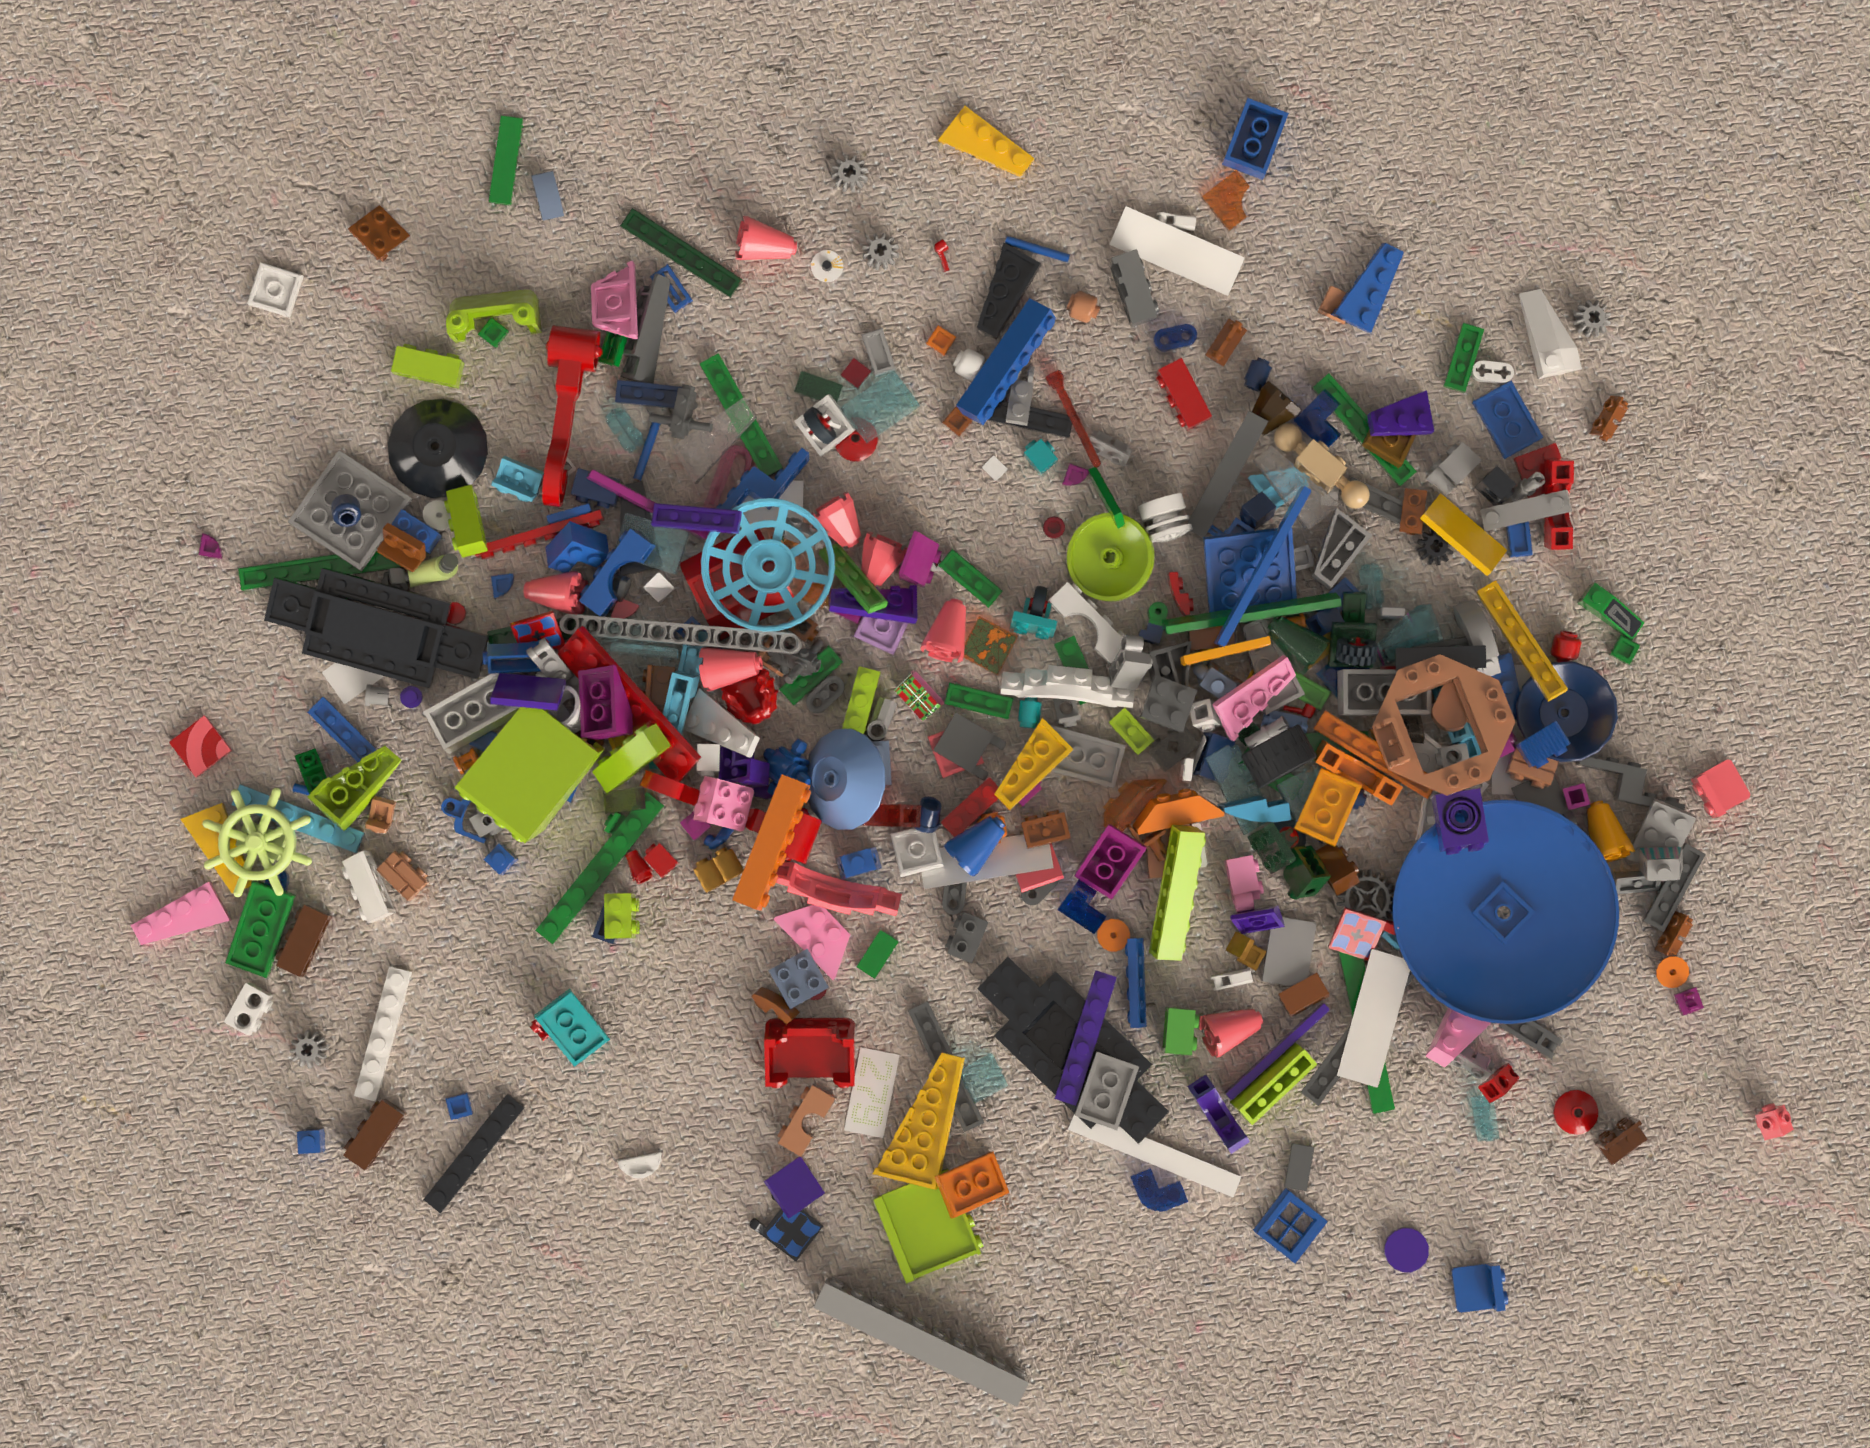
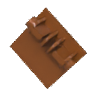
M380 205L348 228L353 236L377 260L382 262L387 259V253L410 237Z

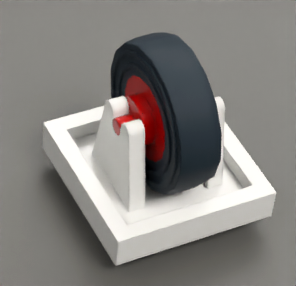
M830 394L826 395L794 421L819 456L825 455L856 430Z

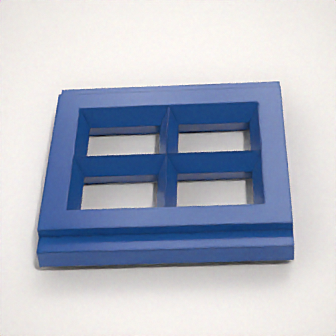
M1285 1188L1253 1231L1296 1264L1328 1221ZM1291 1202L1300 1210L1292 1221L1288 1222L1281 1216V1213ZM1304 1212L1313 1221L1302 1233L1294 1224ZM1277 1219L1287 1226L1278 1239L1267 1232ZM1291 1229L1300 1238L1291 1249H1288L1281 1241Z

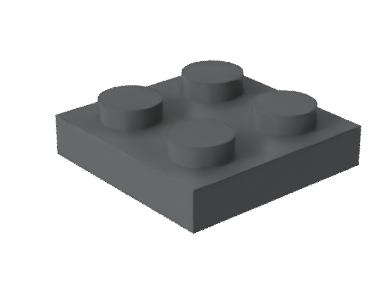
M1155 675L1140 718L1182 733L1197 690Z

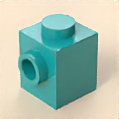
M1034 439L1025 446L1026 451L1023 456L1040 476L1058 461V458L1053 453L1055 449L1048 441L1044 443L1040 439L1036 442Z

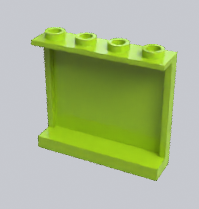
M944 1169L941 1171V1173L946 1172L949 1169ZM909 1183L873 1198L906 1284L914 1281L915 1278L975 1254H981L980 1248L984 1246L979 1234L974 1235L972 1230L975 1223L971 1213L967 1215L964 1213L951 1219L939 1187L934 1190Z

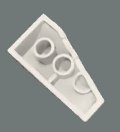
M1537 289L1519 293L1538 379L1581 370L1577 347L1542 290Z

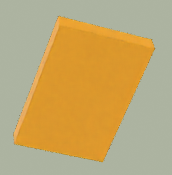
M1321 768L1294 829L1335 847L1362 785Z

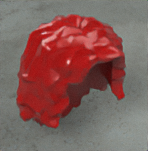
M762 668L758 675L721 688L723 692L722 700L725 701L728 707L727 711L732 713L736 719H741L744 723L760 724L777 709L778 690L774 687L775 679L769 676V671Z

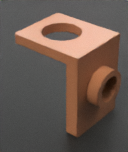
M1330 285L1318 313L1345 324V321L1331 314L1335 308H1338L1346 292Z
M772 636L768 638L766 643L764 642L766 648L774 644ZM758 651V656H761L763 666L782 677L784 674L767 664L770 658L768 652Z

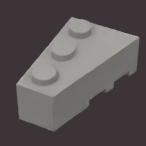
M1336 508L1333 511L1311 577L1326 589H1331L1372 534Z

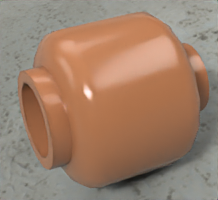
M1078 291L1076 295L1072 293L1066 310L1069 311L1071 318L1088 323L1091 318L1096 319L1101 306L1097 305V297L1083 291Z

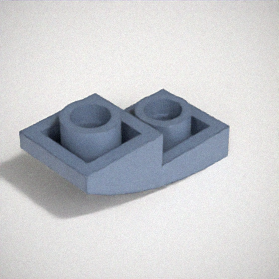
M553 171L531 175L542 220L564 216Z

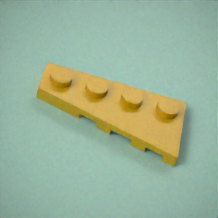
M1042 718L994 795L1011 810L1073 751V748Z

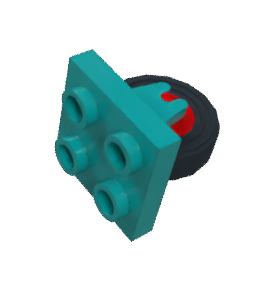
M1036 586L1034 597H1026L1023 613L1014 611L1010 629H1014L1015 633L1026 635L1027 632L1036 634L1035 637L1048 640L1049 637L1053 638L1057 621L1049 619L1052 603L1046 601L1048 588Z

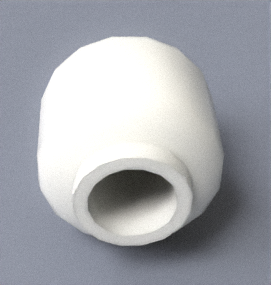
M970 348L964 351L960 350L953 363L955 373L969 381H973L984 365L985 357Z

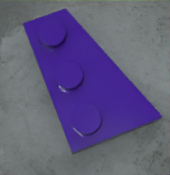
M1427 390L1372 411L1367 415L1371 436L1430 435L1434 432Z

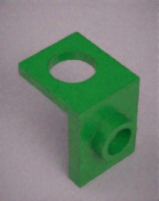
M615 812L614 815L610 814L604 823L606 826L604 831L613 834L625 820L626 816L619 812Z

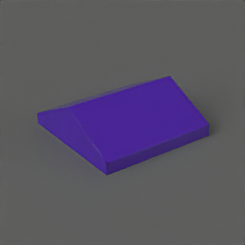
M1278 905L1235 912L1230 915L1231 921L1241 934L1285 927Z

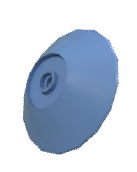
M835 729L821 737L809 754L808 760L810 763L806 766L808 767L807 774L811 777L809 788L811 795L808 802L811 810L822 820V823L836 830L855 829L869 821L880 806L885 790V767L878 748L866 735L853 729Z

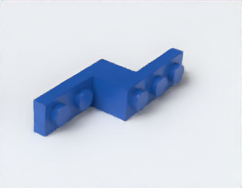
M803 448L798 453L794 452L789 458V464L786 468L780 469L776 474L775 481L753 466L750 471L744 472L740 479V484L728 492L727 500L723 505L719 504L716 508L732 510L734 507L741 505L748 495L755 500L766 498L779 499L809 462V452Z

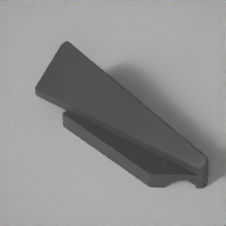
M655 274L653 282L649 286L641 287L638 291L636 298L638 339H627L623 354L628 356V359L621 373L622 378L654 384L670 287V279L660 274Z

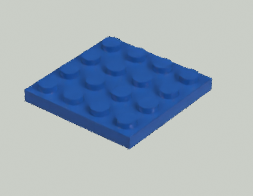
M1292 527L1248 606L1297 598ZM1277 528L1203 537L1209 612L1233 609Z

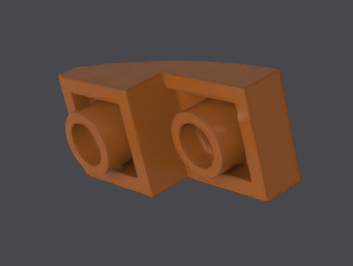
M761 987L751 996L758 1008L762 1009L765 1013L772 1008L778 1019L786 1025L800 1013L795 1007L789 1009L782 996L767 988Z

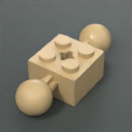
M1291 423L1282 424L1276 429L1274 433L1276 446L1283 451L1296 452L1299 456L1295 460L1294 468L1325 495H1328L1336 486L1341 491V498L1346 506L1358 509L1368 502L1370 492L1367 485L1358 480L1349 481L1344 477L1347 470L1346 462L1338 455L1334 457L1329 453V448L1323 442H1316L1313 439L1309 445L1305 444L1302 441L1300 429Z

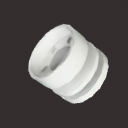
M1182 493L1164 496L1137 507L1141 521L1153 522L1152 525L1145 528L1148 533L1156 532L1149 536L1152 543L1168 542L1180 538L1185 533L1193 530L1191 524L1181 525V523L1190 519L1189 515L1178 516L1177 513L1186 508Z

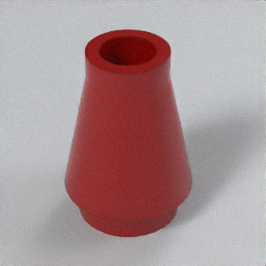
M633 850L625 855L633 881H636L637 884H642L653 877L651 873L653 870L637 850Z

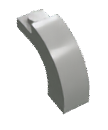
M1474 599L1454 605L1453 609L1457 626L1465 634L1469 646L1486 645V668H1476V670L1488 676L1501 673L1497 657L1499 656L1497 645L1481 607Z

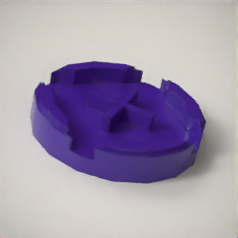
M1401 1227L1394 1230L1386 1238L1384 1255L1387 1262L1394 1269L1400 1272H1414L1426 1263L1429 1256V1246L1426 1238L1419 1231Z

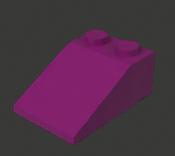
M914 530L899 571V579L925 588L926 583L931 584L934 575L931 568L933 563L938 564L942 551L938 550L939 544Z
M616 665L578 671L581 738L601 740L633 734L632 710Z
M1108 824L1078 865L1074 877L1112 900L1147 849V846L1113 825Z

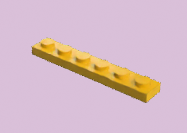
M1495 580L1477 591L1478 597L1546 700L1549 702L1566 692L1568 688L1497 581Z

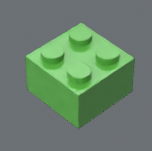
M1165 1007L1162 1051L1164 1053L1192 1055V1051H1196L1197 1037L1194 1036V1028H1198L1199 1015L1195 1014L1196 1010Z

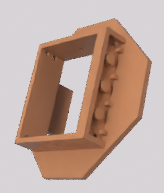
M1439 654L1397 670L1373 723L1372 731L1388 770L1448 796L1490 780L1515 725V719L1499 680ZM1453 681L1482 754L1424 775L1396 702Z

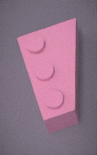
M1448 1008L1427 1051L1426 1057L1446 1067L1491 1023L1464 1016Z

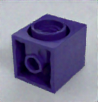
M1480 788L1459 791L1448 796L1437 794L1432 798L1440 852L1446 851V855L1460 853L1461 849L1468 848V852L1482 850L1489 842ZM1456 813L1464 816V823L1456 821Z

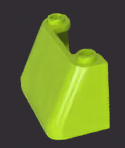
M524 289L455 298L450 305L446 317L447 334L455 343L466 342L467 333L471 330H476L474 319L513 315L516 323L527 326L531 334L542 333L538 297L533 291Z

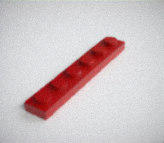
M598 510L488 542V551L475 554V556L481 557L482 560L494 557L495 552L509 553L515 551L516 546H533L537 544L536 540L545 538V541L553 540L569 521L587 526L588 528H594L601 525L600 522L604 521L602 511Z

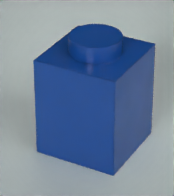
M499 843L483 860L499 875H504L518 858L503 844Z
M324 1128L297 1131L298 1154L326 1151Z

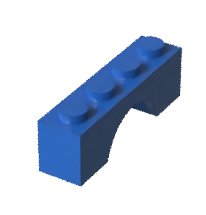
M630 528L629 531L626 530L621 535L618 547L616 549L613 548L606 557L608 561L603 567L600 566L593 575L595 578L590 585H586L581 591L580 595L582 597L579 601L600 617H606L618 600L613 591V578L616 571L624 564L630 562L644 564L656 547L654 543L634 529Z

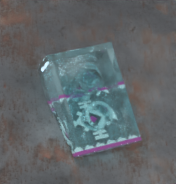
M1431 604L1419 605L1412 611H1409L1378 643L1377 655L1382 666L1395 662V648H1411V645L1444 640Z

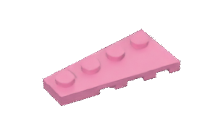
M1282 655L1212 704L1230 740L1235 741L1239 737L1238 733L1253 722L1252 718L1260 710L1263 711L1268 706L1267 702L1274 695L1277 696L1296 676L1288 657Z
M207 882L130 926L140 944L144 945L232 920L211 882Z

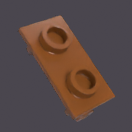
M1228 318L1205 356L1224 367L1247 329L1243 328L1242 323L1239 321H1232Z
M1610 396L1605 401L1603 410L1594 421L1593 428L1589 434L1600 436L1599 439L1604 442L1612 438L1618 427L1612 421L1615 419L1617 422H1621L1628 410V403L1623 400L1624 397Z
M1405 488L1399 532H1405L1408 535L1422 534L1423 521L1420 517L1425 512L1427 490Z
M1675 911L1662 936L1658 939L1654 950L1664 953L1667 957L1677 956L1683 944L1678 937L1680 935L1686 938L1693 926V919L1686 914Z

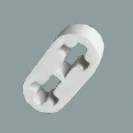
M1484 360L1476 362L1471 372L1472 378L1478 382L1505 384L1514 375V369L1510 364ZM1483 366V370L1490 371V373H1484L1481 377L1479 372H1476V369ZM1502 368H1505V372L1509 373V375L1502 379V376L1494 374V371L1499 372Z

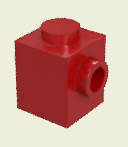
M653 843L645 851L647 855L643 858L661 878H664L679 864L678 860L662 843L658 845Z

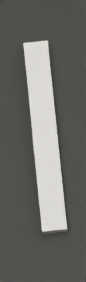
M1073 1114L1068 1130L1231 1197H1234L1241 1176L1147 1137L1138 1144L1120 1126L1118 1130H1114L1096 1123L1090 1129L1079 1117Z

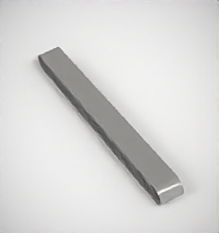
M567 614L560 620L561 630L570 635H573L578 628L584 626L593 637L783 654H796L802 648L800 637L787 632H762L740 628ZM575 619L576 628L572 631L568 630V621ZM592 621H597L598 629L591 633L589 624ZM614 623H619L620 631L617 634H612L611 626ZM638 624L641 625V634L634 636L632 632L633 627ZM662 626L664 634L662 637L656 638L654 631L657 627ZM680 628H684L686 631V636L682 640H678L676 637V632ZM702 630H706L708 633V638L704 642H700L698 639V634ZM724 632H728L730 635V640L726 644L720 642V635ZM745 634H750L752 637V642L748 646L742 644V637ZM767 636H772L774 644L766 648L764 646V639ZM793 637L796 640V646L789 650L786 647V641Z

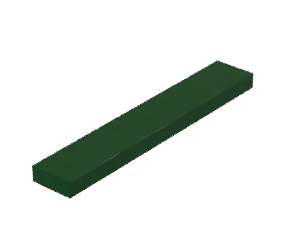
M633 208L620 225L622 229L730 299L743 281L742 278Z

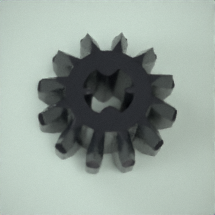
M1432 529L1429 530V534L1423 532L1421 534L1423 539L1417 540V544L1423 547L1417 548L1416 552L1424 553L1420 560L1428 557L1427 565H1431L1434 560L1436 566L1441 565V560L1447 562L1449 560L1447 555L1454 553L1453 550L1448 548L1451 545L1441 536L1436 535V532ZM1434 542H1436L1435 545L1439 544L1440 546L1436 552H1434L1435 549L1431 550L1430 547Z

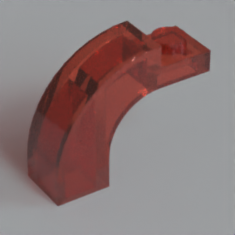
M880 804L869 821L860 826L920 828L921 805Z

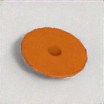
M1119 919L1106 920L1098 929V942L1108 951H1120L1125 948L1127 939L1130 938L1129 928Z
M1669 956L1658 964L1656 976L1663 986L1677 988L1687 981L1689 967L1682 958Z

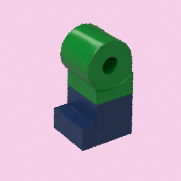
M1155 602L1149 607L1147 612L1149 618L1146 630L1140 629L1138 636L1143 637L1144 642L1157 646L1160 644L1164 630L1162 620H1165L1168 615L1167 606L1162 602Z

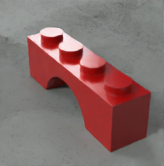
M1568 458L1545 459V494L1568 490V493H1570L1571 486L1574 483V460ZM1569 512L1544 518V547L1550 550L1573 549V526L1570 521Z

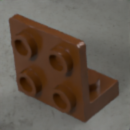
M1624 1117L1616 1123L1617 1127L1612 1131L1606 1130L1598 1136L1599 1140L1595 1144L1610 1165H1614L1648 1140L1639 1128L1642 1125L1639 1119Z

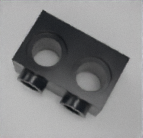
M1496 466L1475 488L1490 503L1495 505L1498 502L1502 504L1514 494L1515 491L1512 488L1516 483Z

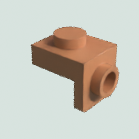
M374 796L365 828L375 833H386L392 825L396 801Z

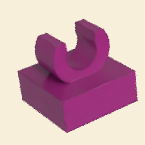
M1696 987L1674 994L1682 1016L1704 1008Z

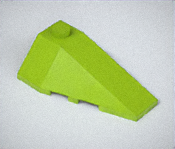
M383 746L362 758L358 763L342 769L340 773L333 777L324 779L307 797L333 823L345 831L362 813L402 760L386 746Z

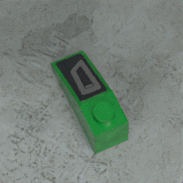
M1597 583L1589 585L1577 602L1631 641L1644 625V622Z

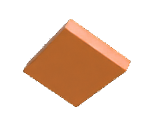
M993 1151L934 1176L951 1219L1010 1193Z

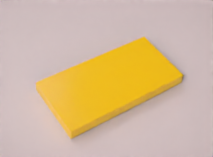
M1441 493L1420 517L1425 524L1487 576L1507 552L1506 548Z

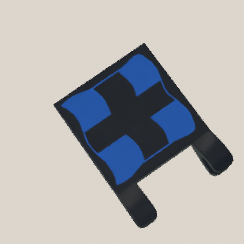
M780 1209L767 1227L756 1218H753L749 1223L750 1228L762 1235L794 1261L799 1259L823 1228L821 1223L804 1210L799 1211L788 1219L783 1210Z

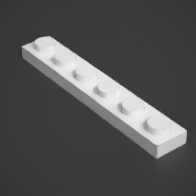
M389 966L354 1096L375 1102L378 1099L410 982L411 971Z

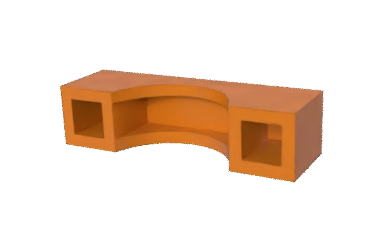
M1322 740L1315 752L1317 754V758L1314 759L1316 763L1333 773L1362 785L1361 788L1391 806L1403 788L1398 782L1325 740Z

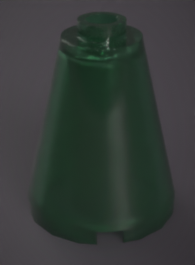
M1282 616L1279 620L1275 617L1267 627L1270 630L1268 632L1270 638L1283 654L1288 657L1289 661L1301 675H1304L1309 670L1308 667L1317 661L1327 648V644L1330 643L1328 638Z

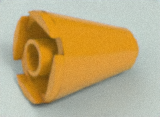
M1602 800L1591 803L1590 808L1587 809L1588 833L1590 839L1598 847L1605 860H1607V863L1631 855L1630 851L1635 852L1632 842L1610 805L1603 803Z

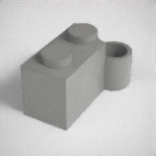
M1123 635L1121 649L1109 668L1111 687L1136 690L1140 682H1143L1147 670L1151 669L1153 663L1152 656L1142 651L1144 645L1143 637Z

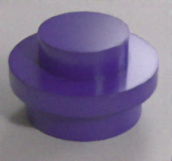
M414 686L404 688L400 694L401 703L407 708L418 707L423 699L420 689Z

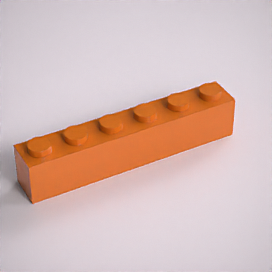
M781 774L734 893L733 901L759 911L767 906L770 895H768L770 887H774L778 879V874H776L779 865L782 866L786 859L785 849L787 844L790 845L795 835L793 832L794 826L800 822L803 811H801L802 806L810 798V785Z

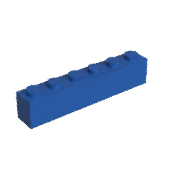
M1031 298L1028 299L956 404L964 416L981 425H984L991 418L995 407L1004 399L1010 385L1015 383L1023 366L1028 364L1034 350L1041 345L1047 331L1051 330L1054 326L1056 317L1050 308Z

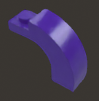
M1207 1075L1187 1086L1209 1123L1231 1154L1250 1142Z

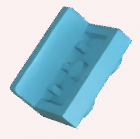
M504 456L491 486L496 487L501 493L513 494L521 501L532 502L538 496L544 472Z

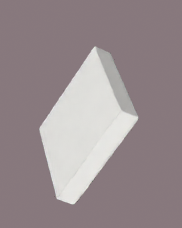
M260 262L247 304L290 318L304 276Z
M915 828L890 834L901 877L944 867L936 832L923 833Z

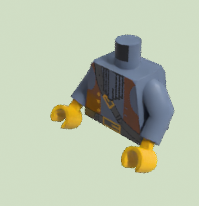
M1201 649L1199 651L1202 652L1211 649ZM1211 660L1195 663L1193 672L1197 676L1199 685L1219 699L1243 683L1242 680ZM1253 670L1250 671L1246 680L1253 676Z

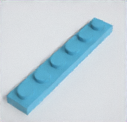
M241 784L238 787L246 806L252 804L267 805L270 795ZM278 799L275 807L285 814L290 822L305 815L311 818L309 824L296 829L297 831L357 853L365 832L352 827H348L343 831L329 818Z

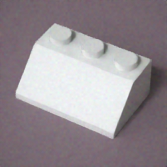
M361 851L342 861L344 865L342 872L346 880L350 879L353 886L350 888L354 900L358 899L361 908L358 910L363 921L367 920V923H373L396 913L382 877L376 870L378 867L371 851Z

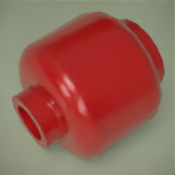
M1561 630L1559 634L1554 635L1550 653L1557 658L1556 662L1578 659L1582 641L1577 637V633Z

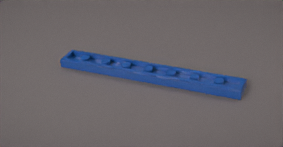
M1302 486L1299 488L1214 642L1221 647L1227 645L1311 493V489Z

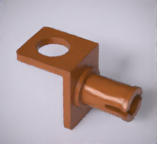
M1130 824L1125 825L1135 840L1145 846H1150L1159 862L1165 860L1160 851L1166 856L1167 848L1160 838L1167 833L1166 829L1154 831L1143 840H1140Z

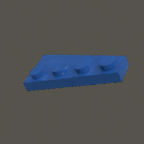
M1382 243L1366 265L1364 272L1358 276L1351 290L1345 294L1342 302L1331 315L1367 333H1371L1404 252L1387 243Z

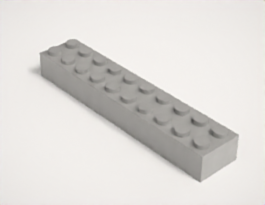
M832 1277L831 1280L826 1278L815 1301V1309L1018 1407L1029 1384L1025 1370L1015 1365L1013 1368L1008 1367L1005 1364L1006 1361L997 1356H993V1358L986 1356L985 1351L979 1347L973 1346V1348L965 1346L964 1340L953 1336L951 1339L945 1336V1331L935 1326L931 1329L924 1325L925 1322L915 1316L910 1319L904 1315L905 1312L894 1306L890 1309L884 1306V1301L876 1297L869 1299L864 1296L865 1292L855 1287L849 1289L844 1286L843 1281Z

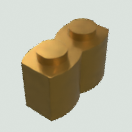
M724 847L715 852V858L708 861L706 857L695 863L697 868L693 869L706 893L743 873L744 868L732 848L728 850L727 847Z

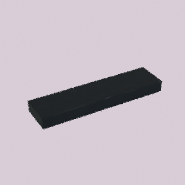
M1001 401L995 407L991 418L987 420L1069 439L1074 416L1030 407L1027 426L1006 423L1009 402Z
M1486 645L1395 648L1396 671L1439 654L1470 668H1486Z

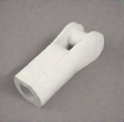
M1157 212L1156 214L1158 220L1166 224L1167 218H1172L1173 224H1168L1180 230L1195 231L1196 216Z
M1250 968L1210 977L1214 981V991L1253 982ZM1228 976L1230 984L1224 985L1222 977Z

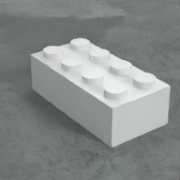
M492 673L424 711L441 746L447 753L451 754L508 722L520 708L491 704L490 697L499 673Z

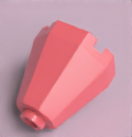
M846 491L842 493L844 498H840L838 495L818 507L816 515L813 512L811 514L818 519L825 530L829 531L828 535L841 547L847 546L851 548L859 543L858 538L861 536L853 499Z
M869 531L863 543L861 571L876 587V585L881 586L904 560L908 548L905 547L902 550V544L880 534H877L876 538L872 537L873 532Z

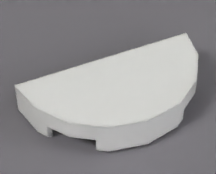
M662 1151L620 1159L617 1162L620 1169L633 1178H645L652 1175L658 1169Z

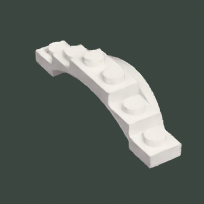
M1048 665V670L1025 668V674L1005 671L1002 674L1001 694L1015 695L1019 698L1069 699L1113 708L1118 706L1133 708L1134 690L1111 687L1110 677L1092 675V669Z

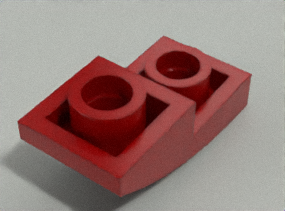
M1169 572L1167 574L1168 583L1174 602L1183 616H1190V611H1194L1193 598H1189V593H1180L1179 590H1183V579L1178 577V572Z

